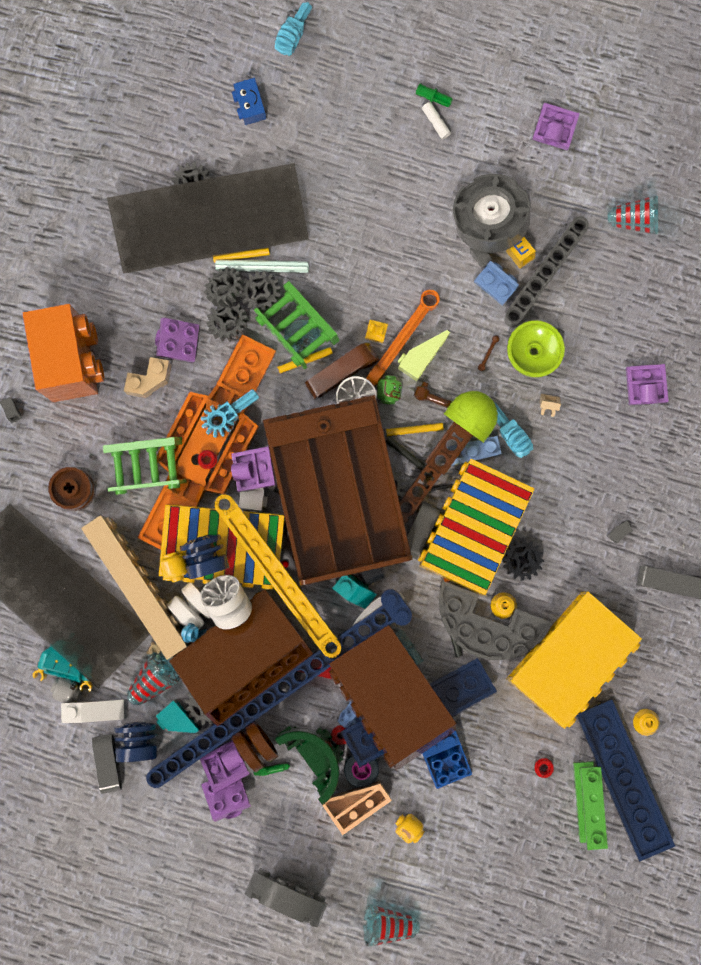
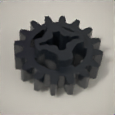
M522 539L521 544H519L518 540H515V546L509 544L508 548L510 550L505 552L506 557H503L502 560L506 561V564L502 567H508L509 570L506 574L513 573V579L520 576V581H524L526 576L528 580H531V574L537 576L536 570H542L539 563L544 562V560L540 559L539 556L543 552H537L539 546L533 547V541L526 544V540ZM524 547L521 553L514 552L516 548ZM531 552H533L535 556V561L531 558ZM525 554V560L527 561V563H523L521 565V560H519L518 558L524 556ZM510 559H512L515 563L514 568L510 563ZM525 567L532 568L527 573H521Z

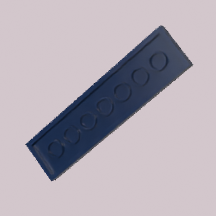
M478 658L430 683V686L452 717L497 693L496 688ZM361 721L341 731L359 768L385 754L383 750L379 751L372 739L374 736L372 733L367 734Z
M609 699L586 709L582 713L579 712L576 715L597 766H601L602 778L638 861H643L675 847L613 700Z

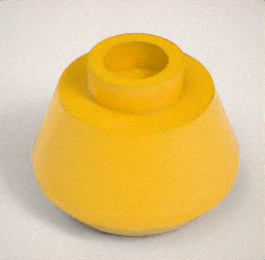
M502 592L492 598L490 606L496 617L506 619L511 617L514 610L517 609V602L511 594Z
M650 709L639 710L633 718L635 730L644 736L654 734L660 725L658 715Z

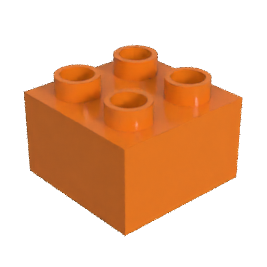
M70 304L23 312L36 391L52 402L98 394L97 383L104 382L105 376L101 360H95V356L90 350V346L98 345V336L94 322L89 323L87 315L79 314Z

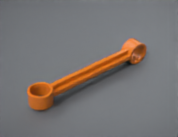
M426 290L422 293L420 305L377 365L368 374L366 379L374 387L381 380L388 367L426 314L437 308L440 298L436 291ZM428 294L433 295L437 300L436 304L427 306L423 301V297Z

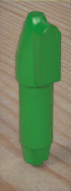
M282 763L264 766L258 772L253 771L255 776H266L288 770L290 765Z

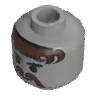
M63 677L60 679L56 678L50 690L53 699L61 703L76 702L81 694V691L78 690V682Z

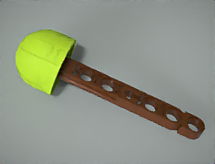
M479 391L462 393L453 400L443 413L454 422L425 460L427 462L426 466L399 501L400 508L404 502L412 504L410 512H403L401 510L404 525L409 520L407 517L415 512L441 474H446L472 436H475L484 443L490 433H492L497 423L498 412L493 400L485 393ZM453 432H455V434L458 437L463 438L461 442L456 437L452 436ZM450 439H454L457 442V447L454 450H448L446 447V443ZM438 455H443L446 458V462L442 466L435 464V458ZM430 471H432V476L434 477V479H429L426 482V485H429L428 488H425L423 484L418 483L419 479H421L422 482L425 480V472L430 473ZM416 486H420L423 489V494L420 497H415L412 494V490Z

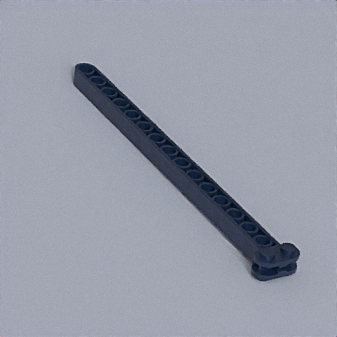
M394 589L385 590L381 596V606L337 636L341 643L339 655L329 658L320 649L222 724L219 726L213 724L155 765L147 773L146 781L148 785L153 788H159L324 672L330 667L329 663L393 622L400 626L407 625L412 619V612L401 595ZM379 613L384 614L386 617V621L382 624L375 621V616ZM361 625H367L370 628V632L367 635H362L359 632ZM346 636L352 637L354 644L346 646L343 643V638ZM334 642L327 643L325 647L326 650L332 647L337 650ZM313 659L321 661L322 666L319 669L312 667L311 661ZM298 670L304 671L306 678L303 680L297 679L295 672ZM281 682H287L290 686V689L288 691H282L279 687V684ZM264 694H272L274 697L273 702H266ZM248 705H255L258 712L255 714L250 713ZM239 716L242 723L235 725L232 722V717ZM216 728H224L226 734L219 736L216 733ZM202 738L207 739L210 746L203 747L200 744V740ZM191 750L194 757L191 759L187 758L184 751ZM169 762H176L178 765V769H171L169 767ZM154 772L161 774V781H156L153 778Z

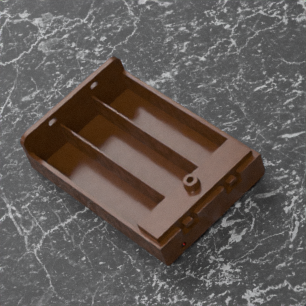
M375 395L263 420L300 585H307L413 560Z

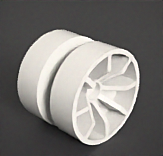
M358 376L350 377L339 385L336 392V402L339 404L375 395L377 398L376 390L367 379Z
M222 575L209 581L201 591L200 600L215 625L221 629L235 628L244 623L251 614L252 604L239 581L234 576Z
M189 582L181 590L187 600L184 601L181 597L175 596L167 606L180 624L187 626L189 623H192L200 629L205 623L199 614L202 613L207 618L211 617L200 600L202 590L194 583Z

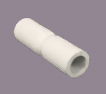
M431 102L425 104L422 107L425 115L433 124L441 139L447 138L451 134L450 130L440 118Z

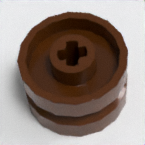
M65 467L52 475L49 481L48 492L51 500L57 506L69 511H79L92 503L95 497L96 486L88 473L75 467ZM74 486L75 489L72 490V493H71L70 489H71V487Z
M253 721L246 726L248 736L244 732L239 731L232 736V740L244 761L254 772H258L264 767L263 758L266 761L272 762L279 757V754L261 726L256 721Z

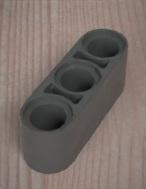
M423 502L407 535L412 558L416 560L441 512V509L426 502Z
M113 734L93 737L92 747L101 794L122 790V780L119 762H116V744Z

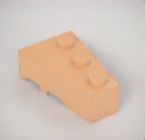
M378 781L364 788L358 787L334 794L322 806L341 834L344 835L392 800L382 783Z

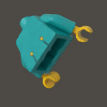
M70 633L67 642L57 640L55 644L44 650L37 667L39 669L33 673V678H36L39 672L42 675L40 681L46 679L47 674L76 682H81L82 679L83 683L80 685V691H83V685H88L90 692L93 688V684L90 682L92 678V664L89 654L85 652L84 646L79 645L81 636Z

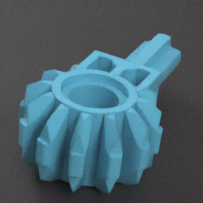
M309 2L302 3L295 17L289 16L281 26L275 40V49L281 54L290 56L297 48L299 40L303 35L304 22L312 10Z
M250 390L231 405L227 401L222 406L219 404L217 410L211 405L212 412L204 410L208 417L203 416L201 420L206 422L202 424L203 429L208 428L206 434L209 435L213 431V437L217 438L218 432H220L222 437L225 436L223 430L230 433L231 429L227 425L233 426L234 422L239 419L237 414L258 400V394L255 390ZM215 417L223 419L222 423L218 426L212 423Z
M495 403L498 412L497 424L500 426V435L516 456L522 458L528 455L533 450L530 438L514 419L509 421Z

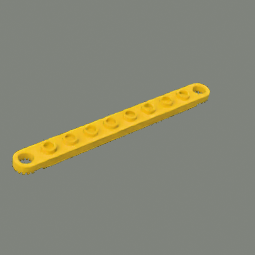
M228 494L218 496L215 500V509L315 644L329 658L339 655L341 651L340 641L236 501ZM221 499L229 500V509L223 510L220 508L219 502ZM329 642H334L337 646V650L333 653L328 652L325 648Z

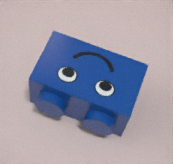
M255 78L234 83L235 91L231 92L234 103L238 102L240 107L237 108L239 120L243 119L245 125L266 120L265 110Z

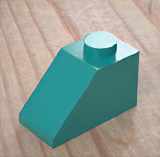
M353 574L342 576L332 588L347 601L363 609H366L377 595L376 592Z
M176 699L156 715L158 719L156 722L163 730L197 733L201 729L192 717H188L189 714Z

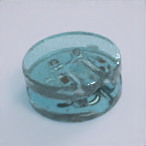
M297 320L291 323L285 331L284 339H289L306 325L308 321ZM317 328L310 330L292 345V348L298 354L319 337Z

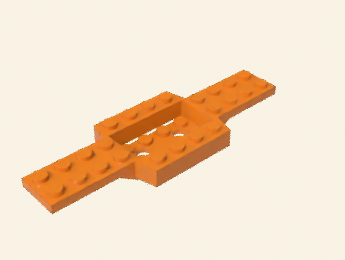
M241 335L216 386L209 396L189 392L166 437H182V445H176L174 452L177 479H186L187 483L180 484V488L169 489L168 485H164L138 536L139 539L161 550L166 504L198 507L205 491L220 495L226 494L233 480L231 454L248 450L259 426L245 415L248 407L237 414L240 420L208 483H206V478L211 469H203L200 465H194L192 457L204 450H211L218 457L229 432L223 430L224 437L218 432L217 438L213 437V431L209 435L206 434L208 428H202V424L206 422L202 421L201 417H208L204 410L212 412L211 405L217 410L219 404L222 406L228 401L231 405L250 390L257 391L276 354L275 350L245 335ZM215 417V418L213 419V420H218V421L220 422V424H221L222 421H223V419H222L221 417ZM161 447L157 454V462L169 472L167 452L164 450V447ZM205 457L204 462L210 463L211 457Z

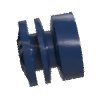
M220 534L204 535L191 539L186 544L180 546L181 551L189 549L191 553L183 555V559L193 558L194 561L186 566L189 579L213 574L230 567L226 554H216V551L224 547L223 544L215 546L213 542L221 540Z
M130 722L114 727L115 733H124L122 736L115 737V741L124 742L123 746L115 748L116 762H138L157 759V744L148 743L149 739L157 737L156 733H148V731L156 729V724Z

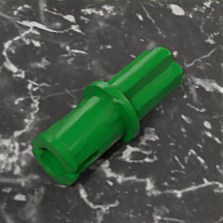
M421 83L418 85L415 93L420 97L430 100L431 103L434 101L445 107H450L453 101L451 97L438 92L437 88L432 89Z

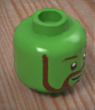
M385 376V379L378 381L376 395L380 403L393 405L401 399L402 383L396 380L395 376Z

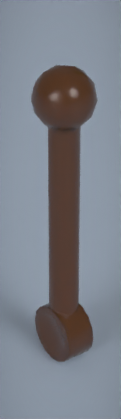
M495 335L492 337L493 342L482 364L478 365L479 371L485 370V364L495 344L500 340L499 336Z

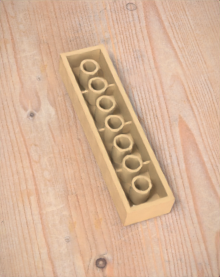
M100 515L81 529L167 660L172 659L175 654L187 648L190 642L186 643L183 641L181 636L182 630L179 627L180 623L169 612L168 602L165 598L162 599L158 595L160 590L156 584L148 580L149 574L144 566L141 567L137 563L139 558L135 552L127 548L128 542L126 538L116 531L118 526L114 520Z

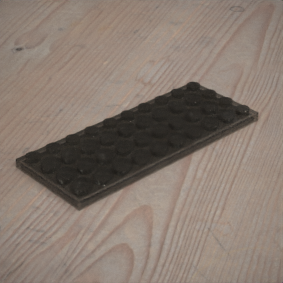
M295 163L107 198L123 274L309 239Z
M11 504L0 512V601L99 689L149 637L150 633L137 616Z

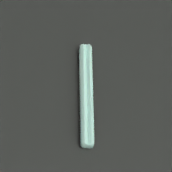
M216 260L215 269L219 271L221 268L225 271V268L228 267L230 270L234 268L236 271L307 273L309 263L307 261Z

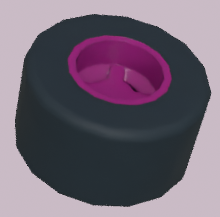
M350 754L344 765L346 779L356 787L364 788L370 786L379 775L377 759L359 768L353 755Z

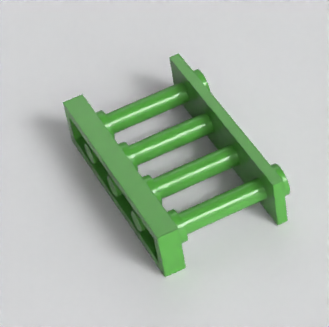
M288 281L283 285L286 291L284 293L285 296L263 314L256 307L254 309L257 315L255 319L261 326L265 325L292 355L290 359L297 367L301 365L305 370L307 366L304 359L325 341H330L335 345L340 340L337 333ZM294 301L298 305L296 306L297 309L274 327L268 319L288 302ZM306 314L309 318L308 323L289 339L285 340L280 332L299 316ZM313 328H318L321 331L320 336L298 354L292 348V345Z
M182 437L103 445L104 453H111V456L114 458L117 487L108 488V492L115 491L116 495L126 494L127 489L168 485L169 489L180 488V484L187 483L186 479H177L174 452L176 445H182ZM158 447H164V450L167 452L170 481L160 482L156 453ZM140 449H146V452H149L152 483L142 484L139 461ZM123 451H129V454H131L134 485L124 486L121 459Z
M593 761L573 762L579 842L586 843L587 850L608 849L601 766L594 767Z

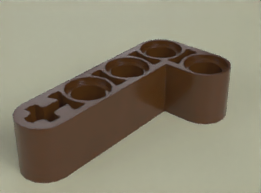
M362 343L307 380L304 384L316 400L340 385L345 379L350 378L363 368L371 367L380 359L370 343Z

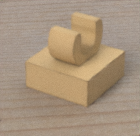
M541 394V415H544L546 409H551V417H554L556 414L555 410H560V397Z

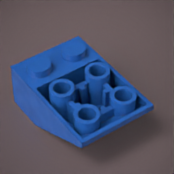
M456 731L422 753L436 789L472 775Z

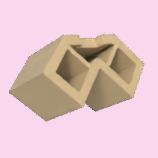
M150 357L146 376L127 372L124 392L131 396L149 397L157 389L168 384L172 364L168 360Z

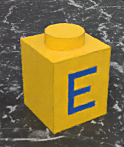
M525 237L516 245L506 250L519 269L535 259L536 251Z

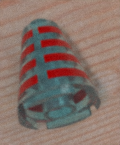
M651 196L612 207V211L608 212V223H612V227L658 234V196Z
M153 652L127 691V699L131 704L142 705L176 685L181 680L173 666H169L166 663L168 660L162 654Z
M367 905L364 920H367L366 926H363L365 944L368 947L415 938L416 934L419 933V922L413 916L376 905Z

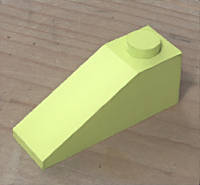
M446 330L409 350L407 355L403 353L398 360L400 364L398 369L417 382L448 338L450 332Z

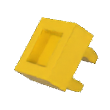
M369 320L365 339L384 343L388 324Z

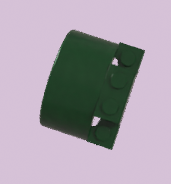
M290 724L277 734L275 740L279 746L285 744L288 751L296 747L317 777L312 781V784L316 786L317 792L321 796L318 800L324 805L331 798L334 791H336L339 780V763L344 759L342 756L344 752L338 744L334 745L330 740L332 735L327 728L322 729L320 726L316 730L297 728L296 726L292 727ZM331 769V774L327 775L326 772Z

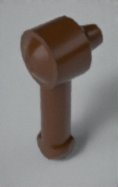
M426 382L417 386L413 395L419 401L429 400L445 408H448L452 403L450 400L431 394Z

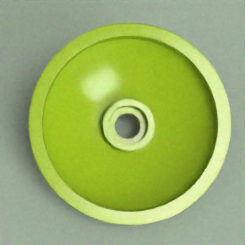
M528 321L521 324L512 332L507 344V355L512 366L519 373L533 378L544 377L554 372L561 364L565 352L561 334L555 327L543 321ZM531 349H536L537 354L533 355Z

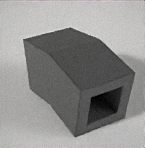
M470 248V254L481 268L487 265L489 261H492L488 253Z
M12 397L0 401L5 415L11 424L22 419Z
M625 521L614 527L607 537L617 544L624 536L633 532L628 521Z

